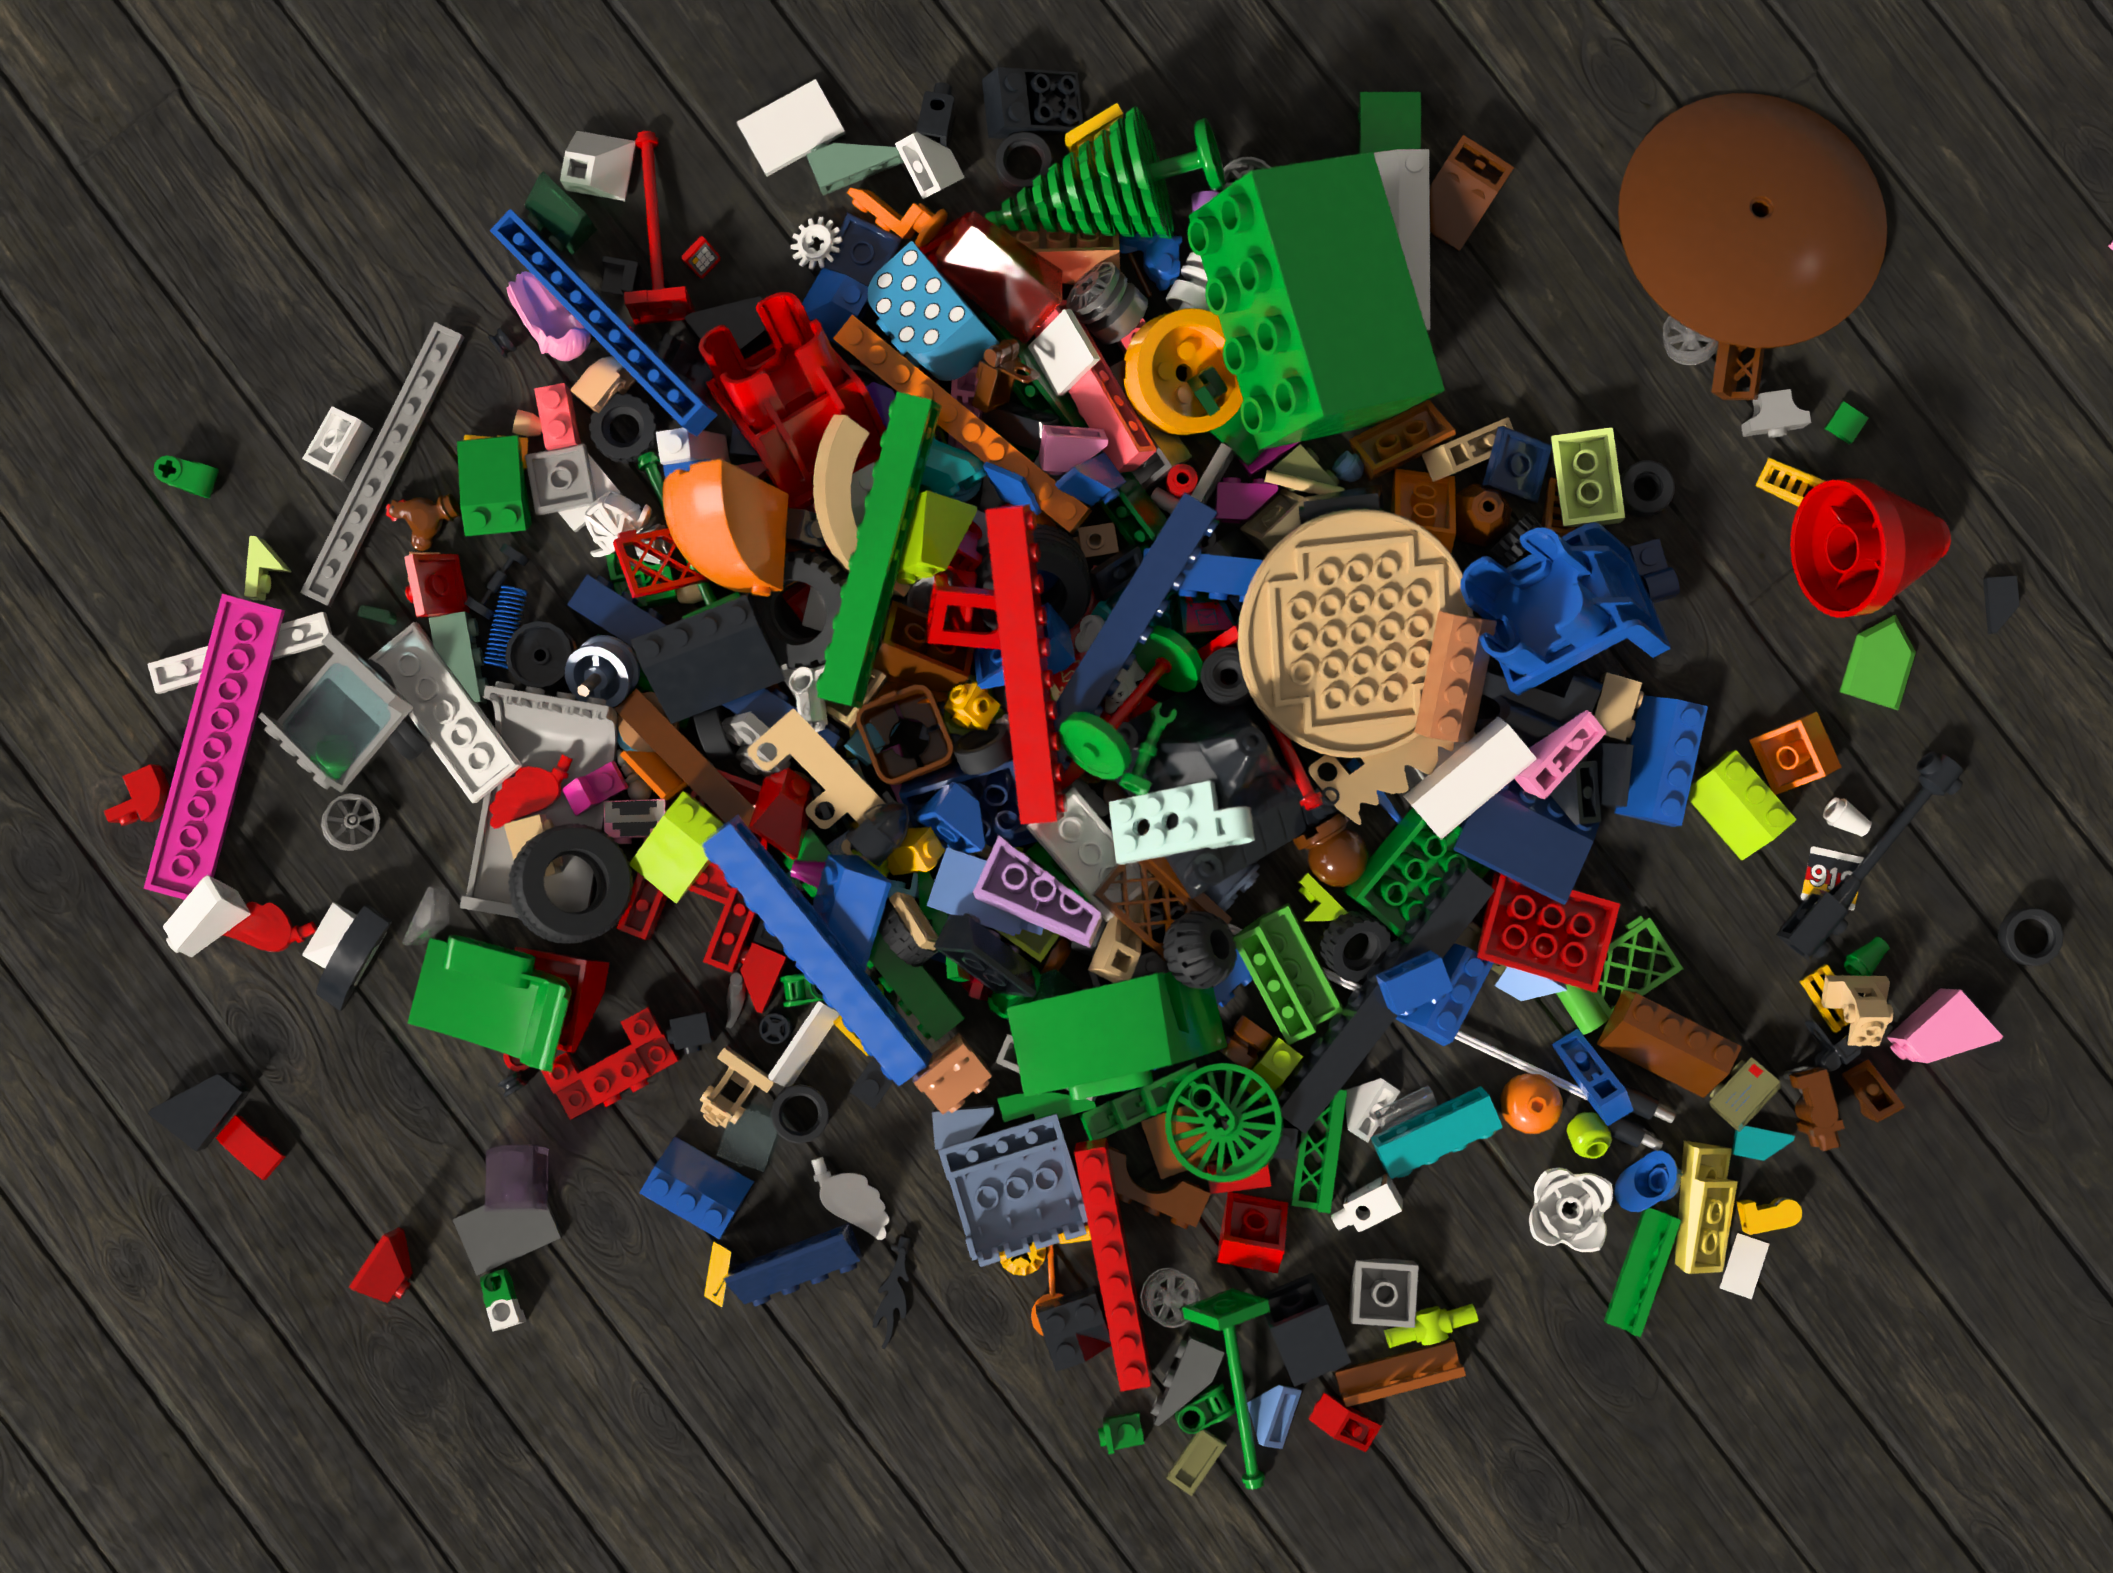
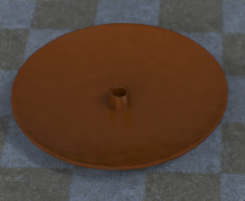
M1753 93L1717 95L1686 105L1670 114L1646 135L1635 150L1625 171L1619 194L1618 219L1621 240L1628 262L1641 285L1652 299L1675 320L1705 337L1726 344L1749 348H1776L1805 342L1822 335L1841 323L1861 304L1871 290L1884 259L1887 242L1886 210L1878 182L1866 159L1843 132L1819 114L1799 104L1769 95ZM1752 210L1760 213L1762 217L1756 216Z

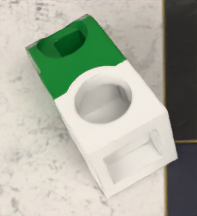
M503 1268L482 1275L480 1283L484 1295L483 1300L492 1331L502 1330L526 1322L508 1270Z

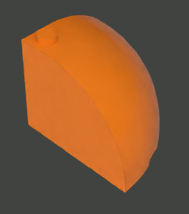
M722 459L690 465V471L678 469L670 473L663 483L664 514L671 536L686 560L699 573L726 589L752 593L755 596H770L773 591H783L789 494Z

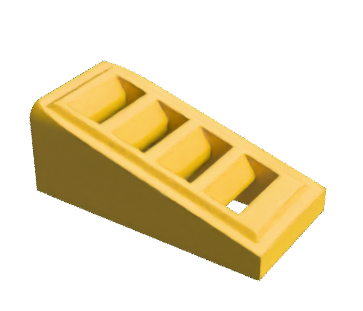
M1769 458L1756 486L1799 507L1808 485L1814 488L1818 484L1825 482V480ZM1774 469L1780 472L1772 485L1768 481ZM1785 475H1789L1791 477L1785 490L1779 488ZM1799 480L1802 483L1797 494L1791 493L1796 481Z

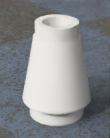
M1837 797L1833 798L1823 812V818L1827 820L1828 825L1861 837L1866 835L1871 828L1872 822L1844 798L1841 800Z

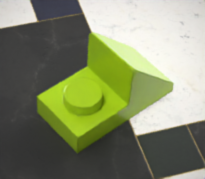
M1305 873L1297 881L1301 886L1298 890L1299 893L1308 902L1312 903L1315 900L1318 903L1301 921H1335L1341 914L1348 913L1309 873Z

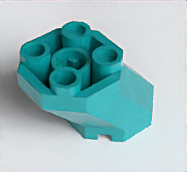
M933 437L920 490H928L953 499L955 494L961 491V487L967 491L981 482L980 480L987 475L983 467L985 463L974 454L939 442Z

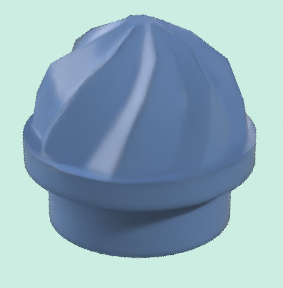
M1345 451L1336 460L1332 470L1337 473L1336 477L1339 480L1354 482L1362 477L1364 465L1356 453L1352 455L1349 451Z

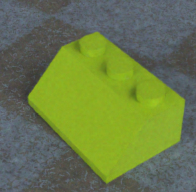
M1737 750L1726 752L1691 782L1688 800L1740 860H1744L1773 841L1797 820Z

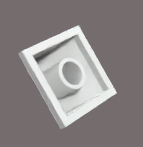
M331 407L302 459L345 481L370 437L373 428L360 419Z

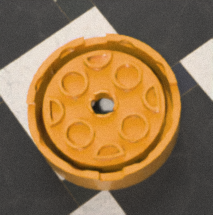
M1181 309L1153 318L1144 324L1132 338L1124 358L1126 360V378L1123 379L1124 386L1134 410L1153 428L1167 434L1177 435L1207 432L1225 424L1240 408L1243 397L1236 375L1227 369L1224 362L1223 346L1226 340L1218 315L1202 309ZM1179 365L1187 367L1186 381L1209 365L1216 369L1228 388L1225 393L1214 400L1220 408L1218 412L1209 416L1188 383L1178 380L1176 369Z

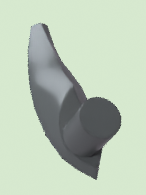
M739 970L731 975L727 991L728 1019L726 1027L732 1028L745 1000L746 985Z

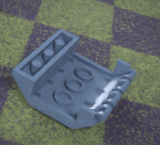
M1057 1113L938 1150L964 1228L965 1241L972 1261L978 1259L980 1267L1001 1261L999 1252L1002 1251L1005 1252L1008 1259L1031 1252L1029 1243L1034 1242L1036 1250L1060 1243L1058 1234L1064 1233L1066 1241L1087 1234L1085 1226L1088 1225L1083 1196Z

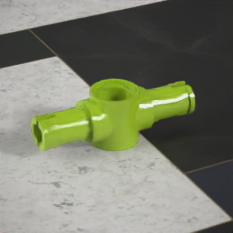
M1473 1304L1446 1311V1309L1440 1310L1438 1306L1430 1307L1416 1312L1415 1328L1394 1327L1384 1330L1389 1348L1415 1340L1417 1343L1422 1342V1345H1431L1448 1339V1333H1452V1329L1477 1322L1478 1317Z

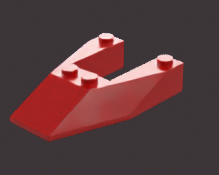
M718 770L755 808L762 786ZM693 790L690 795L721 819ZM752 831L755 837L768 851V842ZM711 862L689 888V891L725 904L703 962L734 973L737 971L740 956L747 945L757 912L754 913L747 907L744 902V896L737 888H733L728 884L724 877V872L717 863ZM638 873L632 888L633 892L630 896L629 906L625 910V914L621 916L617 929L644 940H651L667 896Z

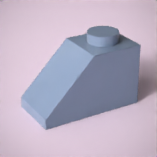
M994 1105L959 1108L953 1113L947 1111L944 1115L939 1110H933L935 1149H943L972 1140L994 1114Z

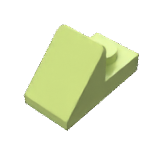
M250 536L244 596L253 600L266 601V593H269L271 589V577L268 575V571L291 572V570L265 540L256 536Z

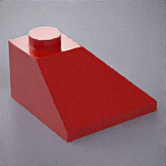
M790 768L765 777L748 827L793 860L798 858L810 817L806 814V807L812 802L811 784Z
M398 1227L383 1234L350 1284V1289L386 1303L393 1301L396 1297L401 1299L411 1285L408 1279L412 1275V1268L403 1229Z

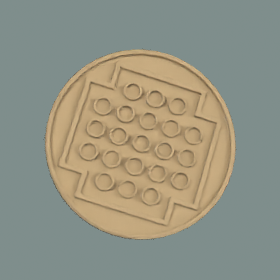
M1347 509L1325 514L1304 523L1289 533L1272 549L1257 569L1245 595L1238 628V649L1240 664L1248 690L1257 707L1278 731L1292 741L1313 751L1346 758L1382 754L1396 749L1420 735L1414 731L1438 612L1442 611L1473 617V610L1466 604L1461 592L1460 584L1463 574L1447 548L1425 528L1402 516L1380 510Z

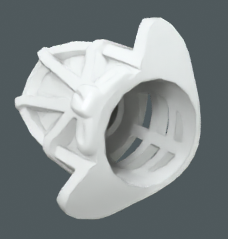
M607 492L595 500L584 515L593 541L601 547L591 551V555L593 557H601L614 552L613 541L618 539L617 534L620 532L636 529V532L639 533L650 521L651 507L646 504L641 512L639 504H635L630 499L615 492Z

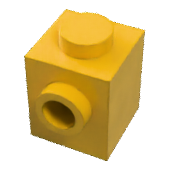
M931 827L909 828L901 847L896 849L892 855L903 872H927L937 865V860L945 852V849Z

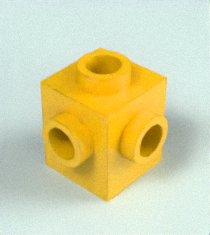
M973 681L972 683H965L964 685L954 687L950 692L944 709L953 716L952 720L961 727L987 730L1000 704L988 694V689H981L978 683Z

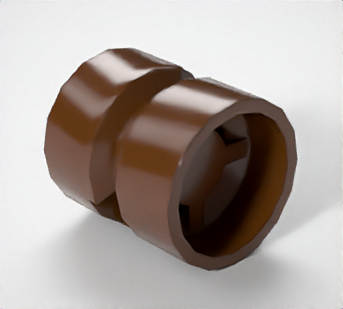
M1241 1015L1232 1028L1233 1036H1226L1225 1038L1227 1047L1218 1051L1239 1066L1252 1070L1259 1060L1258 1052H1265L1274 1037Z

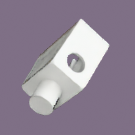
M1385 1174L1346 1196L1343 1204L1344 1208L1332 1214L1331 1218L1339 1231L1354 1224L1357 1231L1360 1232L1401 1212L1403 1199L1388 1174ZM1363 1205L1368 1207L1369 1210L1361 1211L1358 1207Z

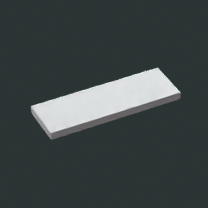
M413 622L369 658L385 668L394 682L396 691L414 707L409 712V717L430 743V746L472 803L480 801L522 767L519 760L484 712L473 701L434 649L432 641L419 623Z

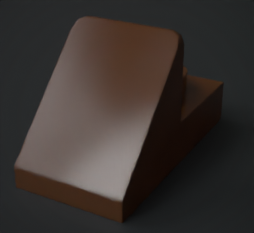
M1869 1059L1842 1073V1080L1860 1102L1863 1116L1878 1123L1904 1108L1902 1101Z

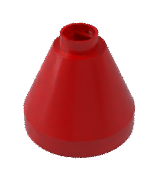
M1860 478L1830 480L1820 483L1811 489L1803 498L1796 511L1791 530V560L1801 590L1818 610L1829 616L1839 618L1867 615L1882 608L1935 566L1940 558L1948 552L1951 534L1946 522L1931 511L1870 481Z

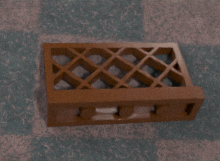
M1164 856L1137 861L1140 865L1141 878L1127 879V864L1121 865L1117 863L1092 894L1166 963L1167 960L1164 959L1163 953L1164 949L1161 947L1163 943H1156L1152 939L1151 925L1165 924L1166 934L1171 923L1175 921L1171 920L1170 901H1179L1184 906V914L1195 911L1209 912L1220 917L1227 925L1232 920L1205 893L1191 899ZM1147 872H1148L1152 877L1147 878ZM1120 874V880H1115ZM1156 880L1162 885L1163 899L1149 900L1148 881ZM1141 882L1142 900L1128 901L1127 883ZM1121 883L1122 902L1113 903L1104 893L1111 884ZM1169 893L1175 898H1169ZM1163 902L1164 920L1151 922L1149 903ZM1143 904L1144 922L1135 923L1130 919L1129 905ZM1122 905L1123 911L1120 910L1117 906ZM1139 926H1144L1145 932Z

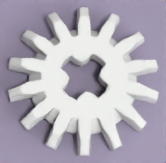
M819 217L818 224H814L811 218L808 220V227L805 228L802 224L799 226V229L802 231L800 235L793 234L792 238L798 240V244H792L791 249L799 251L793 255L795 260L803 258L799 263L800 266L803 267L810 261L809 269L813 270L817 261L819 267L824 268L825 257L830 262L834 261L829 253L840 252V248L833 245L842 242V238H834L840 229L836 227L831 230L833 221L829 220L824 225V218ZM816 237L824 240V243L820 244V250L818 251L810 248Z

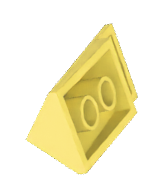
M1684 1141L1683 1176L1681 1177L1678 1219L1681 1220L1677 1232L1675 1264L1685 1273L1723 1272L1738 1181L1727 1179L1731 1148Z

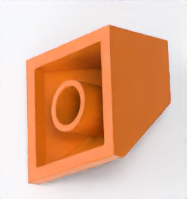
M623 751L620 754L663 800L672 802L689 786L656 752Z

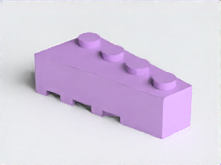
M998 836L973 891L975 898L1090 948L1103 920L1102 913Z

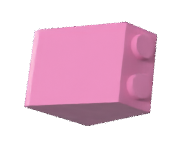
M1941 988L1887 1036L1888 1040L1893 1044L1890 1046L1891 1050L1900 1059L1930 1063L1997 1042L2003 1037L1961 990Z

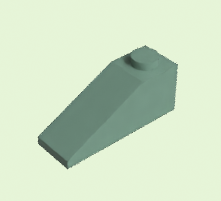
M823 143L815 146L811 153L806 154L823 196L904 163L897 147L843 143L828 145Z

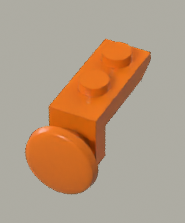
M850 188L847 192L854 198L852 201L853 205L864 213H867V211L871 212L877 217L875 222L887 232L892 230L902 239L911 238L915 231L918 232L919 235L915 244L919 247L925 246L935 238L947 220L948 213L944 209H940L937 213L933 214L922 203L919 205L913 203L904 217H902L872 191Z

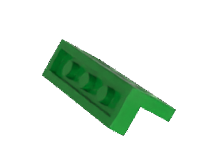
M1343 1088L1338 1091L1329 1103V1106L1317 1118L1326 1128L1325 1136L1314 1143L1309 1137L1308 1131L1306 1134L1301 1131L1291 1200L1292 1206L1316 1209L1318 1212L1324 1213L1331 1212L1347 1090ZM1326 1113H1328L1327 1123L1322 1118ZM1308 1140L1312 1146L1306 1150V1143ZM1324 1143L1322 1154L1318 1147ZM1313 1150H1316L1322 1158L1321 1167L1310 1174L1304 1166V1158ZM1304 1170V1172L1307 1174V1177L1301 1181L1302 1172ZM1320 1173L1319 1183H1317L1314 1177ZM1310 1180L1318 1189L1316 1202L1313 1203L1312 1201L1299 1200L1300 1187Z
M1648 1208L1641 1212L1604 1319L1605 1323L1641 1337L1681 1223L1680 1219L1653 1208Z

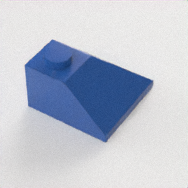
M822 268L802 305L810 322L817 319L828 340L845 349L833 338L851 315L862 322L870 308L867 296L868 287L845 274Z
M955 782L945 785L913 817L924 827H931L937 838L951 849L969 854L982 851L985 847L979 801L972 797L973 792L961 783Z

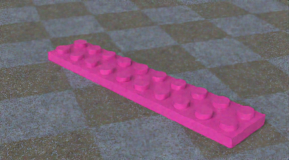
M222 594L144 889L185 900L205 876L209 875L214 878L285 610Z

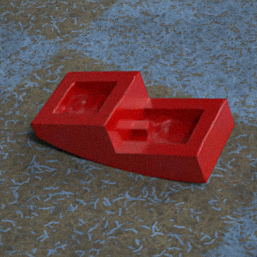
M234 1115L216 1137L237 1160L262 1180H266L285 1158L267 1137L260 1136L239 1115Z

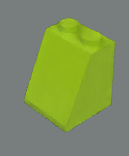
M928 490L919 493L896 577L897 582L911 585L919 579L931 578L934 574L946 570L977 513V507Z

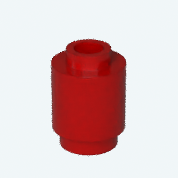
M1178 464L1171 468L1166 480L1168 492L1180 499L1184 493L1191 495L1198 481L1196 471L1187 464ZM1183 476L1188 479V482L1180 484L1177 481V477Z

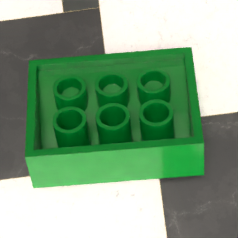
M1412 807L1368 859L1366 870L1355 883L1347 885L1342 891L1399 939L1405 931L1406 923L1413 916H1417L1424 907L1426 897L1439 888L1443 882V876L1450 868L1455 867L1458 863L1471 870L1480 879L1491 868L1453 850L1461 829L1459 826L1440 839Z

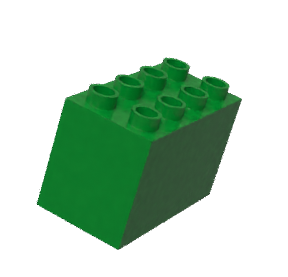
M1374 152L1250 171L1189 215L1188 241L1192 251L1196 255L1201 256L1208 280L1205 289L1206 302L1211 312L1219 317L1226 340L1223 346L1224 362L1227 369L1237 377L1243 397L1241 404L1242 423L1249 433L1254 434L1258 451L1375 426L1445 391Z

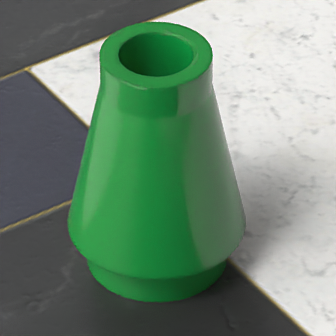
M1875 937L1869 943L1847 955L1844 967L1851 976H1871L1890 948L1882 938Z

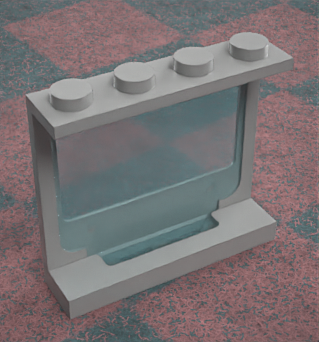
M328 633L321 642L334 653L277 721L263 712L258 717L267 725L264 730L278 741L280 739L283 741L280 746L294 757L296 755L299 757L296 762L309 773H315L313 779L320 786L327 790L331 786L343 792L414 707L348 644Z

